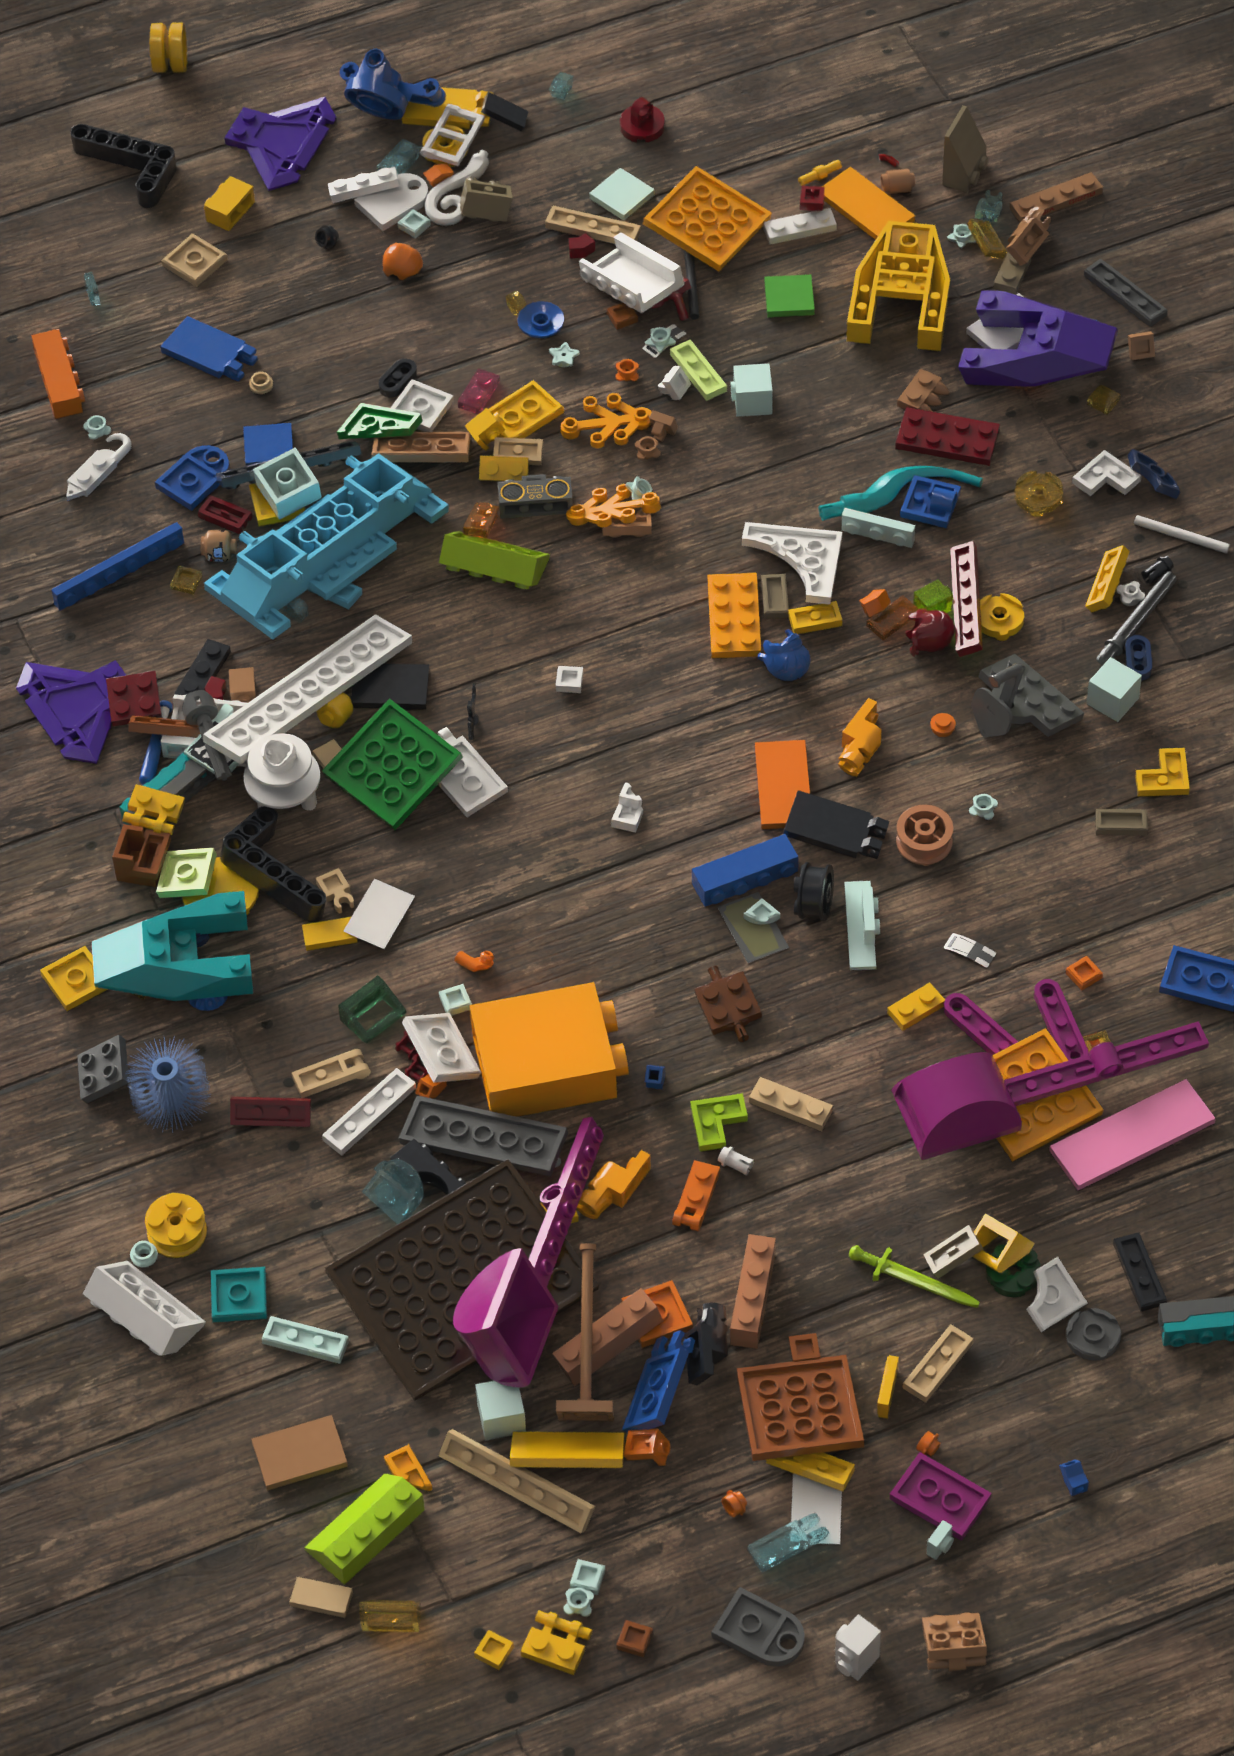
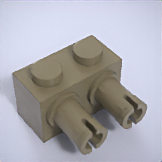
M472 177L466 178L460 199L461 215L468 218H484L493 222H507L512 202L511 186L501 185L498 181L495 184L494 180L487 183L480 182L477 178L473 180Z

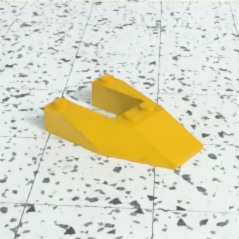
M888 221L856 269L847 320L848 342L870 344L878 296L923 301L918 327L917 349L941 351L950 277L935 225Z

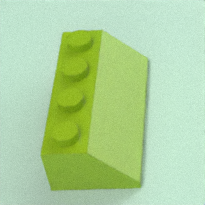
M456 531L444 535L439 563L446 565V569L460 572V569L468 570L471 576L482 578L484 574L491 576L494 582L506 583L507 580L515 582V587L529 589L530 586L538 585L550 554Z
M383 1474L304 1547L305 1551L345 1585L425 1510L423 1494L403 1477Z

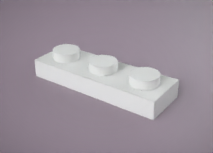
M395 167L382 168L377 172L359 174L353 178L339 179L328 184L332 203L400 187Z
M831 208L823 209V211H812L765 221L763 229L771 245L837 231V224Z

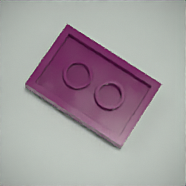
M919 1452L891 1491L889 1499L937 1527L944 1520L952 1525V1536L962 1541L991 1500L992 1493Z

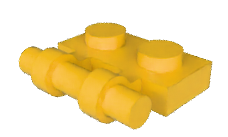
M136 784L128 803V810L135 813L125 812L122 822L129 823L132 826L151 829L153 832H165L172 835L174 825L166 822H178L185 803V797ZM147 815L157 818V820L149 819L144 816Z
M538 1611L535 1621L544 1624L543 1630L531 1627L520 1651L521 1656L575 1675L585 1652V1646L576 1642L579 1637L589 1640L592 1629L584 1627L583 1623L574 1620L570 1622L559 1618V1614L553 1612L548 1614ZM558 1629L568 1633L567 1638L564 1639L553 1635L554 1630Z

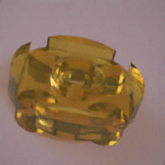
M1030 471L1020 476L1017 480L1014 499L1022 509L1030 512L1032 516L1040 517L1044 513L1055 510L1062 503L1063 485L1060 479L1050 472L1045 471V474H1037V471ZM1037 490L1038 492H1040V491H1044V492H1043V494H1040V495H1039V494H1035L1034 491Z

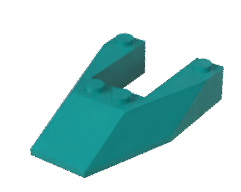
M244 891L218 893L92 941L95 987L172 1001L253 994L250 954L198 959L197 933L211 934L248 930Z

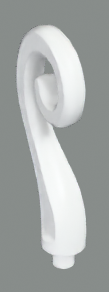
M480 150L479 154H474L464 170L443 180L429 192L425 201V212L432 222L447 226L456 224L465 217L461 215L460 196H445L440 203L441 208L444 210L451 205H455L457 210L453 213L445 214L438 211L437 203L446 193L464 186L466 178L472 177V180L474 178L479 179L484 174L489 165L488 153L485 150Z

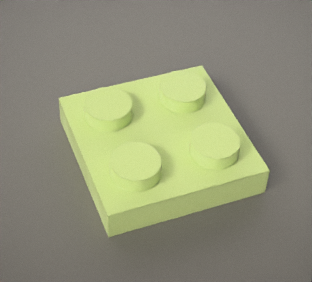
M214 848L167 851L156 890L159 898L208 895L217 856Z

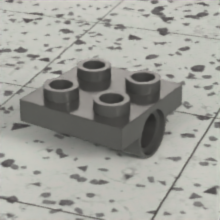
M117 1035L77 1055L80 1098L82 1101L89 1103L129 1083L127 1081L129 1076L125 1074L128 1073V1065H126V1040L122 1036Z

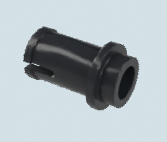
M1159 556L1157 562L1143 570L1141 575L1144 580L1149 577L1146 582L1152 584L1166 572L1172 571L1174 567L1173 562L1168 556Z

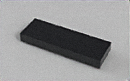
M1140 1233L1113 1239V1246L1140 1312L1157 1308L1160 1303H1167V1298Z

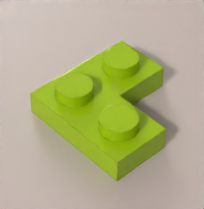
M743 1093L690 1101L700 1152L726 1147L723 1125L748 1121Z

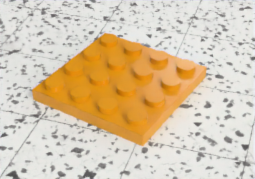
M695 166L644 218L643 225L719 272L764 226V222L770 220L772 212Z
M1046 1028L993 1055L1004 1080L1069 1061ZM1085 1085L1016 1106L1022 1121L1021 1131L996 1139L1013 1162L1103 1115V1108Z

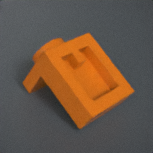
M658 1428L628 1431L623 1455L628 1461L653 1459L659 1466L666 1465L667 1455L670 1453V1442Z

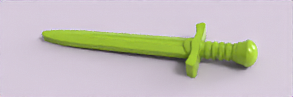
M858 1245L853 1246L849 1251V1258L852 1261H862L876 1267L873 1273V1281H878L879 1275L882 1272L957 1303L975 1308L979 1306V1301L970 1295L889 1260L892 1255L890 1247L886 1249L882 1258L870 1253L868 1254Z

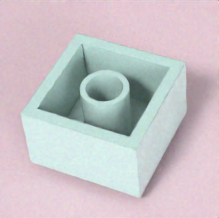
M296 447L253 469L257 487L279 520L322 498L318 480Z

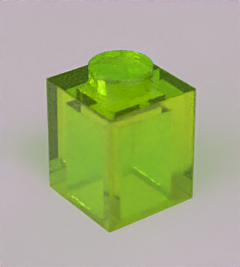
M937 579L914 592L913 608L916 611L925 608L930 611L939 610L948 613L952 611L953 593L948 586H944Z

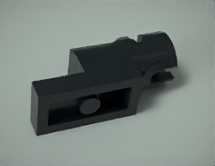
M702 1304L703 1309L697 1308L696 1326L685 1333V1339L691 1337L695 1340L693 1351L687 1357L689 1384L698 1386L714 1375V1364L728 1356L726 1335L728 1328L724 1324L727 1316L726 1307L723 1304Z

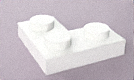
M1105 450L1072 478V484L1090 496L1105 483L1126 495L1141 482V475Z

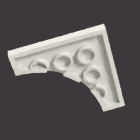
M745 522L742 546L754 547L770 552L789 563L804 582L806 602L831 604L842 542V532Z

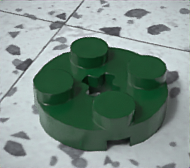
M1006 1245L997 1246L991 1255L998 1259ZM1032 1249L1027 1255L1010 1266L1017 1267L1021 1271L1016 1272L1015 1275H1010V1271L1007 1269L999 1273L986 1265V1279L988 1283L990 1281L991 1285L994 1286V1290L1003 1296L1021 1297L1025 1295V1292L1031 1289L1034 1290L1037 1287V1280L1033 1272L1040 1268L1041 1265L1037 1253Z

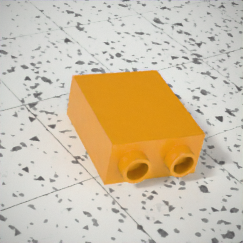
M594 982L470 1005L472 1036L489 1111L518 1117L617 1098L616 1077L629 1074L627 1057L623 1043L609 1044L607 1033L618 1031L615 1008L612 1000L599 1002Z

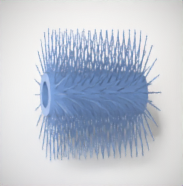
M164 1038V1056L162 1047L161 1058L157 1044H155L158 1059H155L156 1056L153 1049L151 1051L153 1056L149 1058L153 1063L146 1062V1059H141L142 1063L145 1062L148 1065L142 1066L138 1064L137 1067L147 1068L146 1071L138 1069L133 1072L150 1075H144L143 1077L142 1075L139 1077L135 1075L127 1078L132 1080L129 1082L137 1081V1079L140 1080L135 1085L128 1084L133 1087H129L130 1089L135 1090V1092L130 1091L134 1094H131V1096L137 1099L139 1105L154 1100L147 1106L137 1107L139 1111L142 1108L146 1110L149 1106L153 1107L154 1104H157L150 1111H146L145 1115H148L152 1110L155 1112L154 1109L157 1108L158 1111L153 1116L156 1118L155 1115L160 1114L162 1110L159 1117L161 1120L162 1116L165 1119L166 1110V1119L167 1115L169 1119V1115L173 1110L171 1122L173 1133L174 1110L180 1125H182L179 1112L183 1118L185 1114L182 1111L185 1110L189 1115H191L188 1112L189 1108L195 1111L193 1106L185 1102L198 1104V1100L193 1101L191 1098L198 1099L200 1096H203L201 1098L203 1099L210 1096L201 1094L189 1095L190 1092L196 1093L198 1091L200 1093L209 1090L205 1088L208 1085L201 1086L197 1090L190 1089V1087L196 1088L198 1085H202V1080H207L203 1078V1075H198L200 1070L202 1074H206V1072L201 1069L202 1067L199 1064L198 1066L194 1064V1066L190 1067L188 1065L187 1068H183L186 1064L197 1061L196 1058H193L192 1061L190 1059L187 1063L183 1062V1064H180L187 1057H191L192 1053H189L185 1058L182 1056L183 1059L181 1060L180 1057L184 1052L181 1050L182 1053L177 1054L175 1058L177 1051L175 1050L173 1054V1049V1056L170 1058L171 1046L170 1053L168 1048V1055L166 1057L167 1047ZM191 1068H192V1069H193V1068H194V1069L197 1068L196 1071L194 1070L192 1073H191V1072H190V1073H187V1072H186L187 1070H189V1069H191ZM191 1074L194 1075L191 1079L186 1078ZM192 1080V1082H194L195 1084H187V1083ZM142 1084H149V1086L147 1087L143 1086L139 1088L140 1086H142ZM146 1089H147V1090H151V1091H149V1092L146 1093V1094H144V1093L142 1092L143 1090L145 1091ZM149 1095V1097H150V1098L147 1099V1100H145V1099L143 1100V1099H142L144 1096L146 1097V1096Z

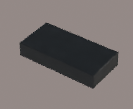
M487 92L481 113L521 132L526 124L528 110Z

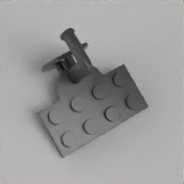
M1016 654L980 671L978 678L992 689V692L985 687L977 689L971 702L979 731L983 737L1005 735L1009 732L1011 724H1025L1029 722L1049 737L1083 719L1084 712Z

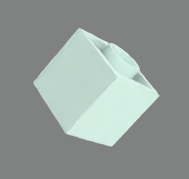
M769 364L734 366L731 398L732 401H735L736 417L772 414V383Z
M1110 657L1089 680L1087 705L1118 722L1139 699L1142 675Z
M495 1381L476 1384L477 1404L485 1441L512 1436L513 1432H526L525 1413L519 1388L505 1386Z

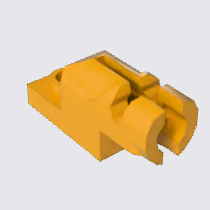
M870 698L866 700L842 732V747L844 750L839 757L840 762L838 765L851 776L857 777L865 767L863 763H868L881 745V728L875 725L879 716L877 713V702Z
M641 1150L636 1158L632 1157L629 1160L626 1169L610 1161L603 1165L592 1181L588 1183V1190L582 1192L577 1210L588 1218L597 1219L612 1203L623 1208L650 1171V1154Z

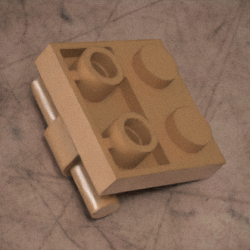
M962 1613L960 1615L948 1616L934 1615L922 1618V1628L928 1653V1670L948 1668V1671L966 1670V1667L986 1665L985 1656H987V1648L979 1613Z

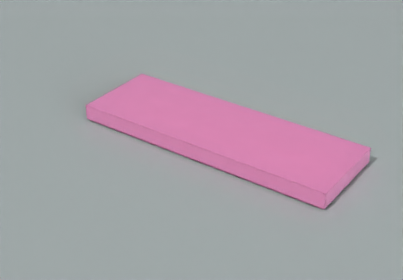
M1185 1079L1050 1145L1049 1151L1075 1188L1081 1190L1214 1124L1215 1117L1188 1080Z

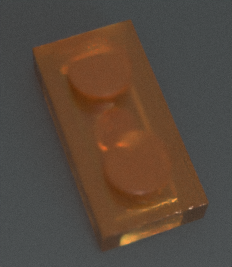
M476 502L463 526V535L487 539L499 516V506L486 502Z

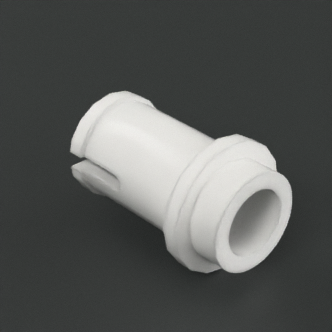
M731 1146L729 1148L723 1147L718 1157L721 1166L725 1167L727 1165L744 1173V1175H748L750 1172L748 1169H751L754 1163L753 1159L733 1151Z

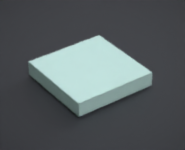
M619 168L591 191L589 197L592 201L624 221L655 195V190L622 168Z

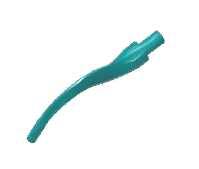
M935 466L903 467L887 472L863 493L844 495L840 497L838 502L819 505L818 511L822 521L841 517L845 508L864 513L873 512L890 503L897 496L901 488L913 480L914 475L924 478L949 477L979 488L982 485L983 478L958 470Z

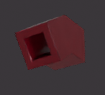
M587 233L577 238H569L570 259L585 258L595 251V240Z
M211 676L205 686V691L215 699L224 700L223 696L227 690L226 681Z

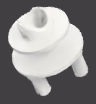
M282 733L266 736L255 743L248 755V764L244 771V784L250 797L257 802L258 808L266 806L283 809L299 804L305 810H313L316 807L315 791L320 783V769L316 759L311 755L308 745L294 735Z

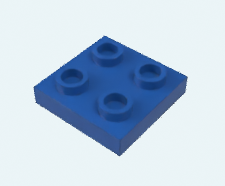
M914 475L900 510V517L947 528L961 493V486Z

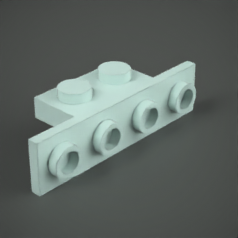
M870 881L844 882L850 970L876 969L875 934H880V920L874 918V913H878L879 910L878 897H873Z

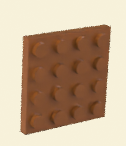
M846 1355L736 1368L753 1461L864 1447V1437Z

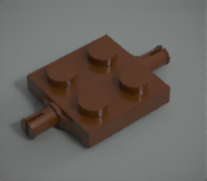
M711 966L708 969V973L712 982L694 989L713 1035L724 1031L734 1030L739 1042H743V1037L747 1041L749 1035L744 1026L751 1021L762 1018V1012L746 976L741 971L728 977H722L718 966H713L714 971Z

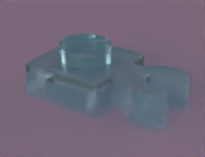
M987 190L985 192V199L980 198L975 218L986 222H998L1003 206V193L999 192L998 196H991V190Z

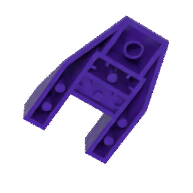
M981 291L976 311L983 327L1024 329L1017 350L964 348L958 368L966 384L1029 387L1106 370L1108 367L1118 329L1105 323L1009 292Z

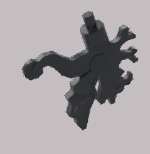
M473 683L472 699L467 704L469 740L474 739V725L479 722V716L475 714L476 683Z

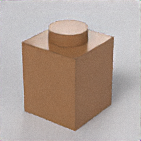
M254 667L229 669L231 701L237 700L249 703L255 699L257 695Z

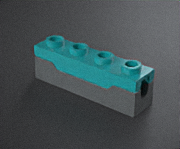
M183 752L173 763L163 768L155 778L143 786L185 797L186 803L214 780L216 775L184 755ZM131 797L125 799L119 807L121 819H123L125 812L135 813L128 810V803ZM147 815L144 816L149 819L157 820V818Z
M1234 1296L1160 1303L1158 1322L1163 1346L1172 1345L1180 1347L1188 1343L1199 1342L1200 1344H1208L1218 1340L1234 1341Z

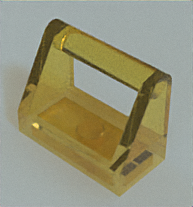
M362 1600L360 1602L359 1613L362 1631L419 1632L420 1601Z

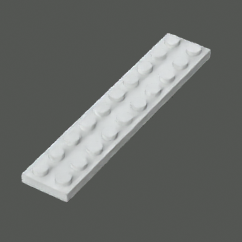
M377 615L372 616L204 733V743L237 763L242 764L248 759L249 752L255 743L269 735L286 733L412 644V635Z

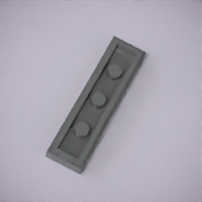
M1099 259L1084 270V276L1149 327H1152L1167 316L1168 310L1104 260Z

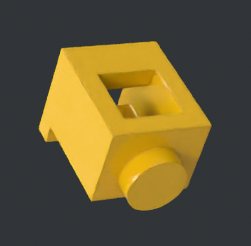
M486 408L468 422L465 427L475 441L487 451L489 449L487 445L491 441H495V437H499L505 431L503 425L506 422L498 412L493 414Z

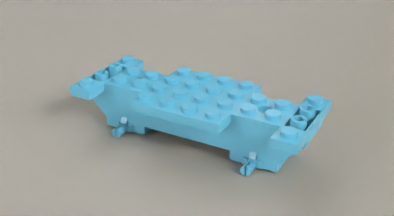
M379 453L364 462H360L351 455L350 458L346 459V464L354 470L344 478V486L331 495L327 494L277 531L272 529L265 535L257 538L252 537L246 531L241 533L239 540L247 544V547L237 554V563L231 574L228 575L221 570L204 582V589L273 640L291 627L290 619L278 610L309 588L327 601L397 549V542L385 535L387 531L413 512L432 524L449 512V505L431 493V489Z

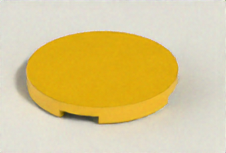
M216 857L208 895L183 896L182 901L185 906L218 893L244 891L246 913L248 915L259 897V888L221 862L220 857Z

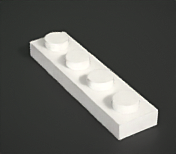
M396 1068L322 1135L323 1141L342 1156L416 1089V1083Z

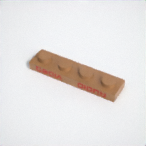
M1090 172L1010 203V210L1017 220L1021 222L1034 207L1044 209L1045 212L1042 214L1044 216L1102 194L1103 186L1094 174Z

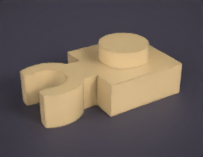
M339 868L316 878L317 886L326 894V901L334 900L336 912L342 913L341 903L344 902L348 903L351 908H354L353 897L349 894L351 892L350 886Z

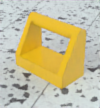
M985 1214L974 1231L982 1247L998 1236L1008 1240V1243L998 1259L983 1250L972 1257L1002 1273L1027 1255L1035 1243Z

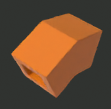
M447 163L434 165L423 174L431 186L435 187L443 180L453 176L454 171Z
M886 589L873 590L868 596L859 600L864 613L869 618L883 611L891 603Z
M428 1073L427 1076L419 1080L415 1093L422 1097L434 1099L444 1090L447 1083H433Z

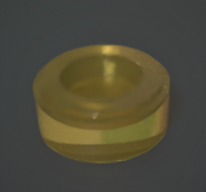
M513 291L506 296L507 306L514 315L518 316L519 312L527 307L524 297L519 292Z

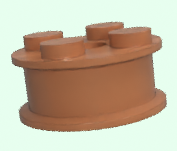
M917 805L907 809L901 814L897 822L896 845L898 851L908 861L923 866L943 860L952 849L953 822L945 811L932 805Z

